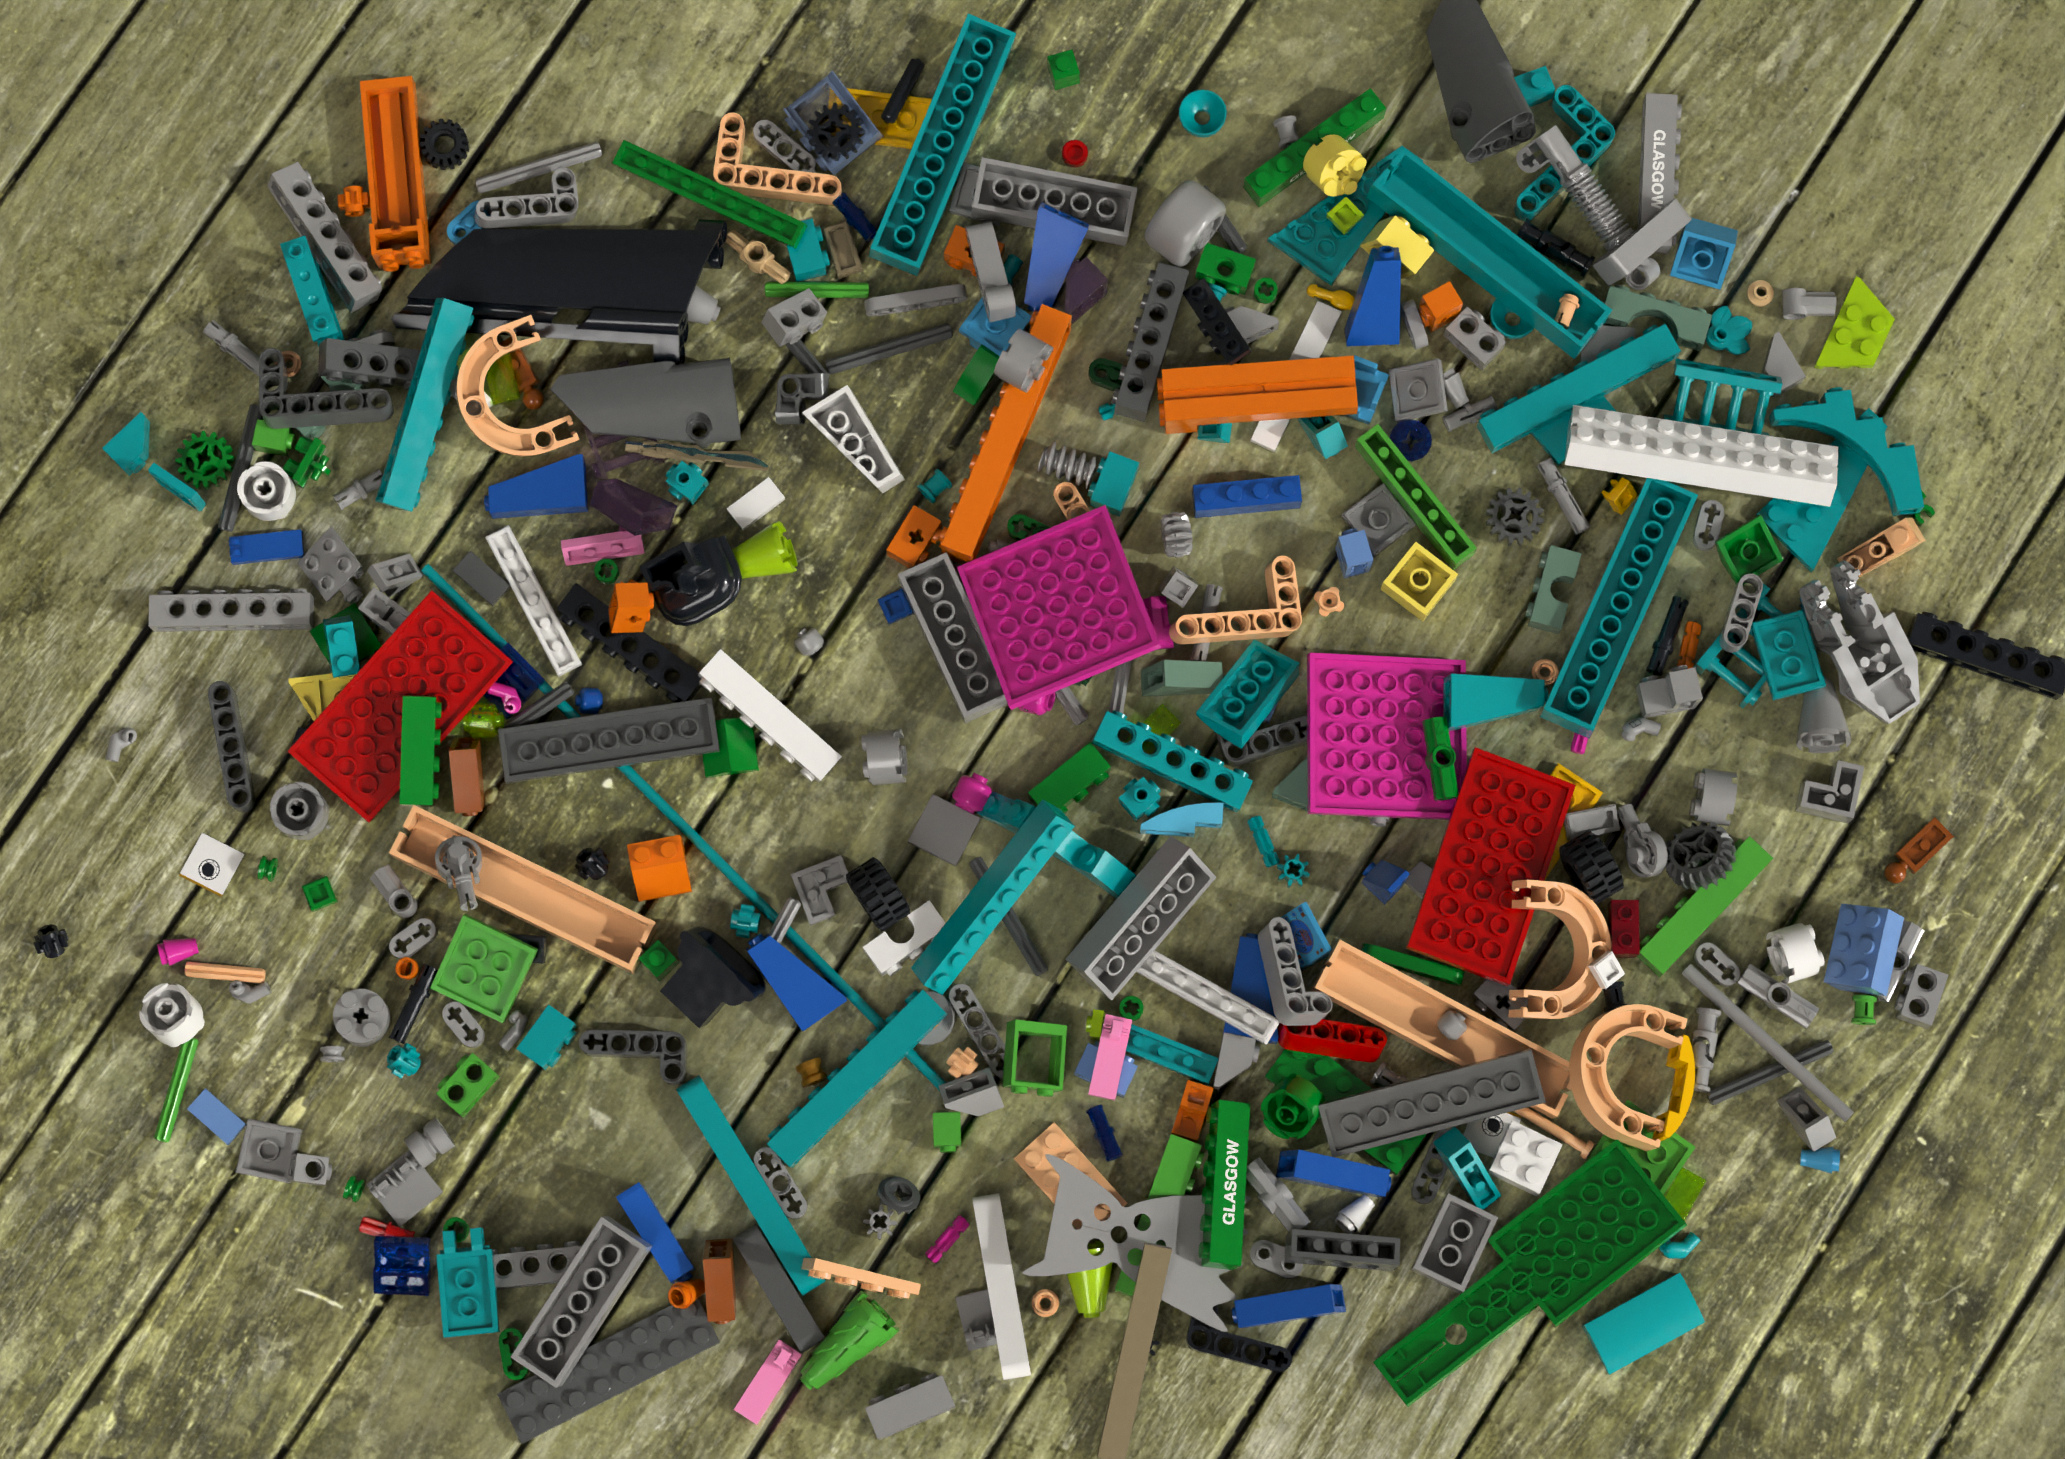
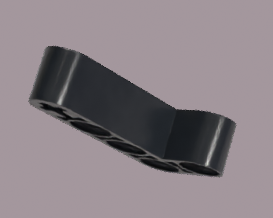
M1216 1305L1213 1307V1310L1218 1316V1307ZM1191 1316L1186 1342L1189 1348L1196 1352L1277 1373L1286 1371L1292 1363L1291 1353L1284 1347L1216 1330ZM1202 1331L1206 1335V1343L1203 1346H1196L1192 1343L1191 1335L1193 1332ZM1228 1338L1232 1341L1233 1349L1230 1353H1222L1219 1350L1218 1342L1220 1339ZM1255 1345L1258 1347L1260 1356L1257 1360L1247 1359L1245 1356V1348L1247 1346ZM1265 1348L1270 1349L1268 1355L1277 1356L1279 1352L1283 1353L1282 1358L1286 1359V1364L1282 1363L1280 1367H1276V1362L1270 1359L1266 1360V1365L1262 1364Z

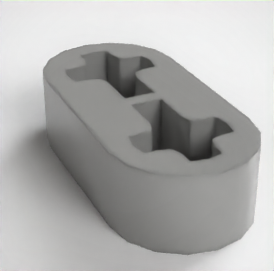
M1411 299L1400 303L1401 315L1413 348L1416 350L1428 346L1426 331L1414 300Z
M1716 500L1706 501L1698 513L1693 534V544L1701 551L1711 550L1716 545L1715 541L1719 538L1724 508ZM1713 507L1715 508L1714 512L1718 515H1715L1712 522L1709 523L1707 522L1709 514L1705 511ZM1708 528L1710 529L1708 537L1712 541L1710 540L1707 544H1703V540L1699 536H1702L1705 529Z
M426 918L415 921L391 939L389 943L390 952L398 959L410 958L436 939L437 927L431 920ZM421 925L425 927L431 926V929L428 931L430 934L428 937L421 935L416 939L414 938V936L421 932L419 928ZM412 939V942L406 946L408 950L406 953L396 952L398 941L401 940L403 943H406Z
M1707 942L1696 948L1694 952L1695 962L1719 985L1729 987L1740 978L1739 967L1716 945ZM1710 949L1713 952L1711 958L1717 963L1714 964L1709 959L1704 962L1701 959L1703 956L1701 950L1707 951ZM1720 965L1724 970L1731 968L1733 970L1731 973L1733 980L1730 978L1723 980L1721 977L1723 972L1717 966Z
M450 1002L443 1008L442 1017L465 1046L477 1048L484 1042L485 1032L465 1006L459 1002ZM452 1008L455 1010L461 1008L462 1011L459 1015L463 1019V1023L459 1024L455 1019L449 1020ZM468 1026L472 1031L478 1029L479 1032L476 1034L478 1039L475 1042L471 1039L466 1041L468 1034L463 1029L464 1027Z

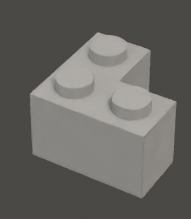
M1687 665L1672 668V672H1669L1665 678L1658 679L1657 676H1649L1641 679L1642 683H1639L1635 689L1642 718L1646 719L1695 709L1703 699L1696 667L1688 669Z
M1837 760L1832 765L1828 785L1805 780L1800 785L1795 811L1849 823L1854 819L1864 766Z

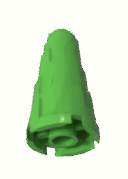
M860 1291L843 1310L845 1311L844 1314L832 1327L825 1339L812 1352V1357L800 1370L802 1376L799 1379L808 1389L811 1390L813 1387L819 1389L832 1378H837L857 1360L866 1356L876 1347H881L899 1332V1327H894L896 1323L874 1299L870 1303L866 1300L869 1295L864 1291Z

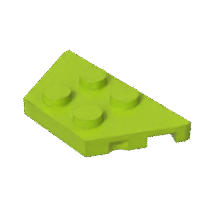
M1856 276L1852 282L1814 366L1816 369H1823V367H1839V369L1850 367L1872 368L1877 360L1895 318L1860 277Z

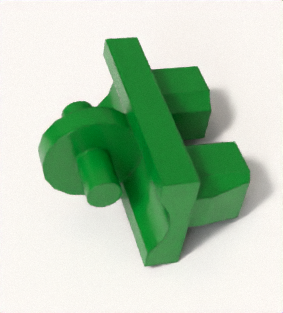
M300 437L295 450L305 455L301 463H298L289 458L283 467V470L293 479L295 484L302 488L306 485L309 477L317 481L321 474L329 476L331 470L325 467L330 458L322 455L326 446L322 444V440L316 437L314 440Z

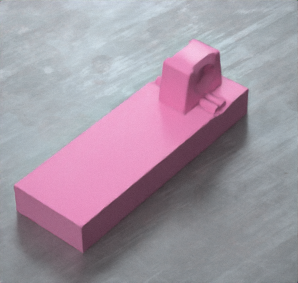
M635 524L620 526L619 532L561 540V548L566 566L595 562L602 559L645 554L640 528L636 529Z
M1105 1015L1088 1095L1115 1101L1132 1024L1131 1019Z
M778 1340L733 1410L758 1425L802 1357V1354L781 1340Z

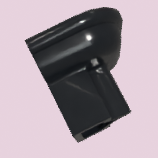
M725 535L705 540L699 544L682 542L639 566L646 583H648L650 592L653 593L658 609L665 619L679 626L688 627L700 623L722 611L735 601L741 590L742 575L740 567Z
M696 926L680 934L682 941L678 946L677 952L682 966L660 990L698 1028L707 1025L725 1004L736 1006L761 997L766 991L764 979L752 964L725 939L708 928Z

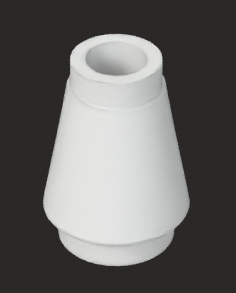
M1363 1194L1360 1198L1339 1211L1335 1222L1347 1234L1358 1232L1375 1204L1368 1196Z

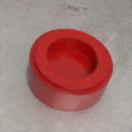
M1071 140L1063 146L1062 159L1066 165L1077 168L1086 163L1088 149L1082 141Z

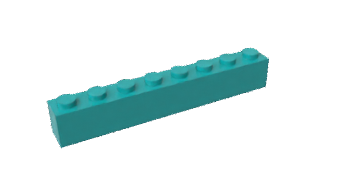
M436 298L375 502L410 512L419 503L420 492L418 491L420 484L427 477L428 467H426L428 458L433 455L436 443L434 438L436 431H439L443 424V416L441 414L451 397V391H449L451 381L455 380L459 367L456 364L459 355L463 354L466 347L465 334L471 328L474 320L472 307L446 298Z
M1664 324L1660 327L1653 325L1642 332L1643 336L1634 339L1633 336L1629 337L1619 344V348L1613 351L1609 348L1596 356V360L1590 363L1586 360L1573 367V372L1567 375L1563 372L1550 379V384L1544 387L1540 384L1536 385L1526 392L1528 395L1520 399L1517 396L1513 397L1503 404V408L1497 411L1493 408L1481 414L1477 428L1491 453L1493 454L1572 413L1573 405L1585 406L1678 358L1681 350L1667 325Z
M1042 799L911 967L924 986L941 995L944 994L1075 826L1062 810Z
M915 990L905 1000L907 1005L900 1012L896 1009L887 1017L885 1021L888 1024L881 1031L876 1029L867 1037L866 1041L868 1044L861 1051L856 1048L846 1058L849 1063L842 1070L837 1067L827 1077L829 1082L822 1089L818 1086L809 1094L807 1098L810 1101L803 1108L798 1106L788 1115L790 1121L783 1128L779 1125L768 1135L771 1140L767 1145L790 1168H793L948 1015L924 990L920 993Z

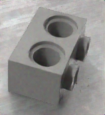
M808 288L769 308L761 323L778 346L781 347L787 343L794 344L804 334L808 332L813 334L821 329L827 311Z
M1466 307L1445 329L1443 336L1483 371L1504 349L1506 344L1505 337L1494 327L1490 328L1484 322L1485 318L1480 312L1475 309L1472 311L1469 307ZM1464 323L1470 324L1474 331L1465 333L1461 330L1460 325ZM1488 341L1492 344L1493 349L1489 351L1483 350L1479 343Z
M373 587L358 607L362 615L390 635L411 614L375 587Z
M1916 964L1912 969H1907L1902 984L1906 985L1903 995H1898L1894 1009L1898 1010L1895 1018L1925 1029L1931 1027L1948 974L1920 964ZM1919 976H1924L1928 979V989H1922L1918 985L1917 980ZM1911 1001L1917 1002L1920 1005L1921 1013L1919 1015H1915L1910 1011L1909 1004Z

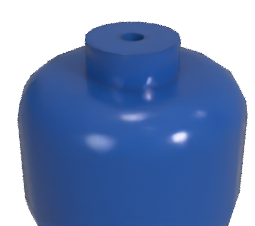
M584 687L580 690L579 695L575 696V705L579 706V711L582 714H597L602 709L603 695L598 688Z

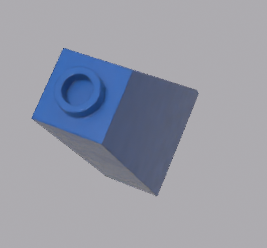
M1043 202L1040 203L1037 212L1024 303L1028 305L1027 308L1032 312L1034 310L1039 311L1042 304L1052 307L1089 227L1088 223Z
M1381 246L1380 248L1371 249L1344 328L1346 346L1395 345L1400 343L1401 257L1398 247Z
M583 454L574 455L489 486V495H484L485 511H490L493 519L588 512L586 463Z
M760 933L748 941L750 946L745 950L802 1031L847 1001L842 993L769 934L763 936Z
M1246 933V937L1240 936L1230 993L1275 1017L1258 935ZM1225 1022L1223 1034L1225 1032L1253 1038ZM1277 1028L1273 1033L1272 1037L1270 1038L1268 1042L1269 1044H1277Z
M1303 1150L1280 1151L1276 1173L1277 1179L1372 1197H1386V1193L1391 1187L1390 1169Z
M638 1182L616 1196L642 1239L652 1245L650 1251L670 1283L674 1284L691 1279L693 1277L691 1272L696 1270L645 1187Z
M1337 1284L1235 1300V1307H1232L1233 1320L1235 1323H1238L1239 1328L1346 1312L1342 1285Z

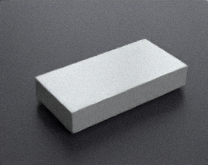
M768 477L729 506L727 511L744 531L784 501L785 497Z

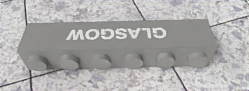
M1646 93L1643 99L1638 228L1663 206L1673 200L1674 195L1678 194L1679 180L1674 179L1675 170L1679 169L1680 155L1675 154L1676 145L1680 144L1681 129H1676L1677 120L1681 119L1682 105L1677 104L1678 95ZM1677 233L1654 253L1668 254L1672 245H1676Z

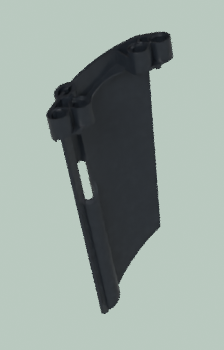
M698 219L694 230L474 229L432 267L407 296V305L399 313H395L391 320L396 329L427 330L436 298H446L473 308L472 315H474V320L471 328L466 333L486 334L499 326L532 315L535 325L530 326L526 323L513 329L516 336L533 337L532 333L537 332L540 338L653 345L654 363L671 361L675 364H684V343L687 342L689 332L687 310L703 268L722 269L724 262L723 244H725L727 239V223L725 220ZM563 308L590 310L588 317L580 325L552 323L555 315ZM505 332L498 334L510 336L508 333Z

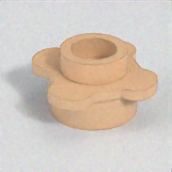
M1330 587L1323 592L1318 591L1315 593L1314 600L1318 602L1319 614L1326 617L1331 612H1341L1344 609V603L1340 601L1338 588ZM1330 599L1332 603L1328 604L1326 601Z

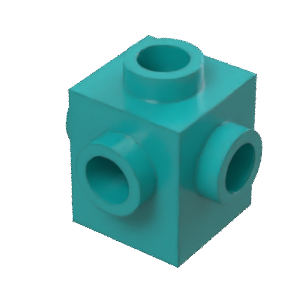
M683 461L678 465L674 464L666 474V484L670 487L668 492L679 501L684 498L692 505L704 492L709 483L701 475L703 471L692 462L688 465Z
M1142 777L1137 781L1134 778L1123 788L1125 792L1118 799L1120 805L1136 822L1143 815L1146 814L1149 817L1160 807L1158 803L1161 799L1159 795L1161 790L1151 779L1147 781ZM1142 795L1145 797V799L1140 800L1138 799V796Z

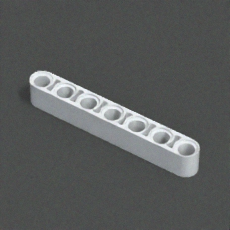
M996 1193L973 1197L1003 1380L1030 1376L1031 1372L1000 1195Z

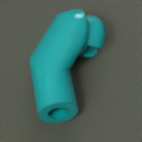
M1690 1232L1682 1242H1671L1668 1240L1659 1247V1250L1669 1259H1683L1701 1240L1693 1232Z

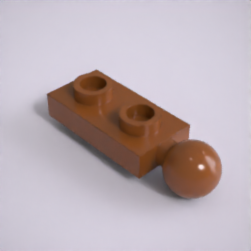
M511 336L499 343V345L502 347L509 346L512 343ZM515 350L497 359L496 361L514 394L520 395L524 392V405L531 410L539 409L544 403V396L541 391L534 389L533 386L540 381L523 350Z
M1934 817L1895 854L1900 861L1887 865L1884 871L1885 878L1893 884L1902 882L1906 877L1907 869L1912 874H1915L1954 836Z

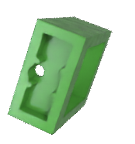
M1016 1019L1007 1022L1002 1087L1011 1088V1093L1027 1094L1028 1090L1037 1091V1096L1052 1097L1053 1093L1062 1091L1067 1025ZM1019 1034L1051 1038L1048 1083L1015 1080Z

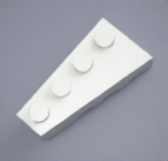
M848 385L802 412L882 493L905 480Z

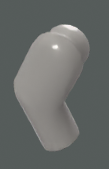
M515 1010L509 1016V1021L514 1025L499 1041L500 1046L507 1051L521 1038L528 1022L526 1014L523 1015L520 1010Z

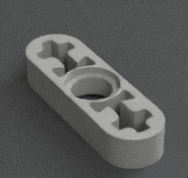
M760 120L755 124L753 128L755 141L787 169L800 171V165L794 159L797 152H799L797 155L798 159L802 163L808 161L810 168L809 170L804 168L801 171L816 172L814 157L773 122ZM768 128L770 129V135L775 139L772 147L770 146L772 145V140L769 137H760L761 129L765 131ZM787 143L791 145L792 152L789 155L782 156L777 152L778 146Z
M769 1147L760 1148L754 1155L756 1168L785 1215L791 1219L802 1218L808 1208L805 1198L779 1156ZM763 1153L767 1156L773 1155L774 1158L771 1159V1163L775 1169L778 1165L782 1168V1170L773 1172L769 1178L765 1175V1173L770 1172L765 1164L761 1166L759 1164ZM779 1175L785 1176L789 1182L788 1187L783 1191H777L773 1187V1180ZM793 1188L796 1193L791 1194L794 1201L802 1202V1205L799 1207L801 1211L797 1214L794 1211H788L790 1203L787 1198L783 1201L779 1198L790 1193Z

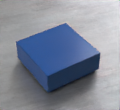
M902 589L877 599L889 625L913 614Z

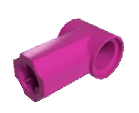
M1151 596L1143 599L1161 645L1159 649L1174 648V642L1169 635L1171 624L1169 625L1166 596Z

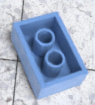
M1841 903L1824 982L1842 991L1887 996L1904 917L1886 908Z

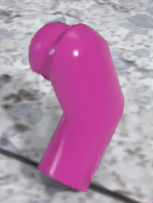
M497 682L489 688L488 694L500 697L507 713L514 714L520 710L521 700L515 688Z

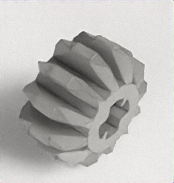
M1171 512L1170 514L1163 515L1160 521V529L1165 554L1168 557L1175 558L1190 555L1193 548L1189 517L1185 512Z

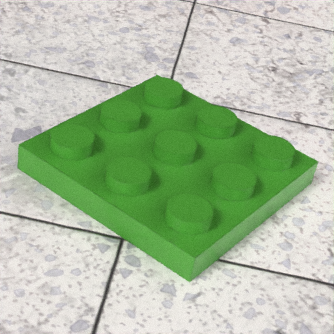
M464 914L430 988L504 1023L538 949Z
M1626 1100L1624 1103L1628 1108L1650 1116L1629 1100ZM1623 1121L1624 1128L1628 1131V1125ZM1642 1128L1641 1134L1652 1139L1653 1132H1647L1646 1128ZM1676 1133L1670 1138L1661 1141L1659 1148L1650 1151H1644L1620 1142L1663 1195L1696 1148ZM1603 1134L1583 1165L1615 1140Z

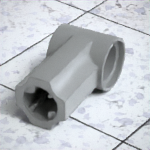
M1788 288L1782 291L1784 319L1798 320L1807 316L1835 315V292H1806L1803 288Z
M388 864L375 871L370 879L385 898L390 908L399 917L409 918L413 916L417 910V901L392 867ZM408 898V906L404 909H398L397 904L399 900Z

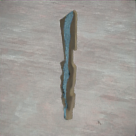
M625 441L624 451L635 452L655 458H673L704 464L706 461L723 462L726 467L767 471L769 468L767 464L750 451H704L698 445L684 446L678 442L671 443L667 441Z

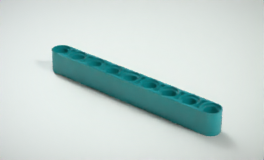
M700 1075L678 1087L676 1091L802 1296L826 1282L825 1279L808 1276L809 1271L801 1269L803 1259L812 1257Z

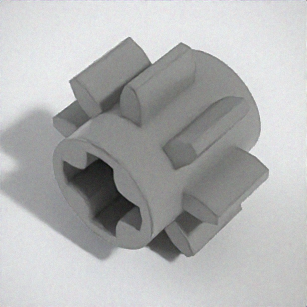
M882 1205L879 1206V1211L875 1213L869 1209L870 1220H863L864 1224L871 1226L867 1234L878 1233V1240H881L882 1234L886 1232L892 1236L891 1225H898V1222L891 1221L889 1218L893 1215L894 1211L891 1210L886 1214L883 1212ZM878 1216L881 1219L886 1217V1228L878 1227L875 1229V1217Z

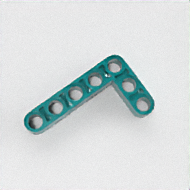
M1562 85L1555 91L1551 104L1552 109L1581 137L1571 147L1582 163L1591 166L1611 146L1615 136L1614 127L1574 87ZM1561 96L1568 97L1571 103L1563 104L1558 98ZM1580 114L1586 115L1589 121L1581 122L1577 116ZM1604 133L1608 139L1601 141L1597 139L1595 134ZM1585 150L1588 152L1589 157L1581 158L1577 151ZM1552 165L1518 196L1514 207V213L1518 219L1525 221L1527 218L1530 220L1534 219L1565 190L1560 184V177ZM1546 184L1551 187L1552 192L1544 193L1539 186ZM1529 202L1533 205L1534 209L1525 210L1522 208L1521 203Z

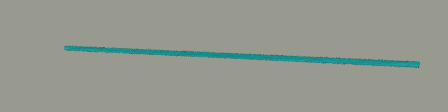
M430 564L422 568L421 572L496 647L513 661V664L544 695L553 690ZM566 701L556 706L568 719L581 717ZM630 765L617 767L773 924L775 923L779 914ZM791 926L788 928L785 936L881 1031L888 1023ZM914 1049L905 1056L939 1091V1085L947 1083Z

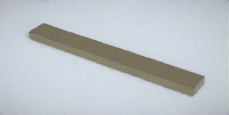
M1144 1242L1097 1458L1126 1459L1172 1253L1171 1247Z

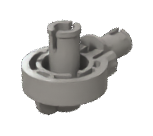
M1632 804L1621 806L1617 810V815L1626 830L1623 840L1627 846L1626 858L1631 871L1641 878L1660 875L1666 867L1667 848L1670 847L1658 833L1651 831L1648 823L1640 822Z
M453 835L451 838L443 841L437 848L435 853L436 868L440 876L447 881L449 889H454L451 877L453 876L460 901V909L468 911L467 900H469L470 908L473 910L478 906L470 872L473 873L475 884H478L480 882L479 872L482 868L481 850L472 839Z

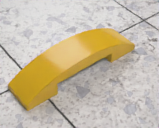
M1684 1034L1681 1035L1683 1037L1682 1045L1670 1048L1668 1052L1666 1066L1675 1069L1668 1111L1656 1116V1119L1665 1121L1663 1131L1653 1132L1652 1140L1659 1139L1663 1141L1670 1138L1683 1122L1692 1100L1695 1084V1062L1689 1036Z

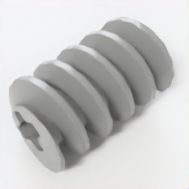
M1053 441L1049 447H1045L1037 471H1041L1046 466L1047 475H1051L1056 470V478L1060 479L1066 474V482H1071L1076 477V486L1079 487L1086 481L1087 490L1096 469V457L1093 456L1089 462H1086V453L1083 452L1079 458H1076V449L1073 448L1069 454H1066V445H1063L1057 451L1056 442Z

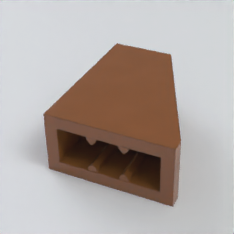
M481 736L455 737L449 749L455 813H462V816H475L478 812H482L484 807Z
M733 1239L706 1240L703 1268L707 1320L716 1324H726L736 1318Z

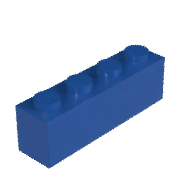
M1299 475L1193 485L1192 488L1195 518L1299 509L1302 503Z

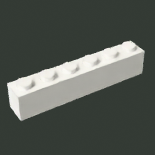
M721 649L698 674L701 678L699 683L709 692L715 690L721 696L719 701L729 710L735 708L742 714L739 717L740 720L750 728L753 726L758 728L762 732L759 736L770 746L775 743L782 750L780 755L790 764L795 761L802 767L800 773L812 782L815 779L817 782H820L842 757Z

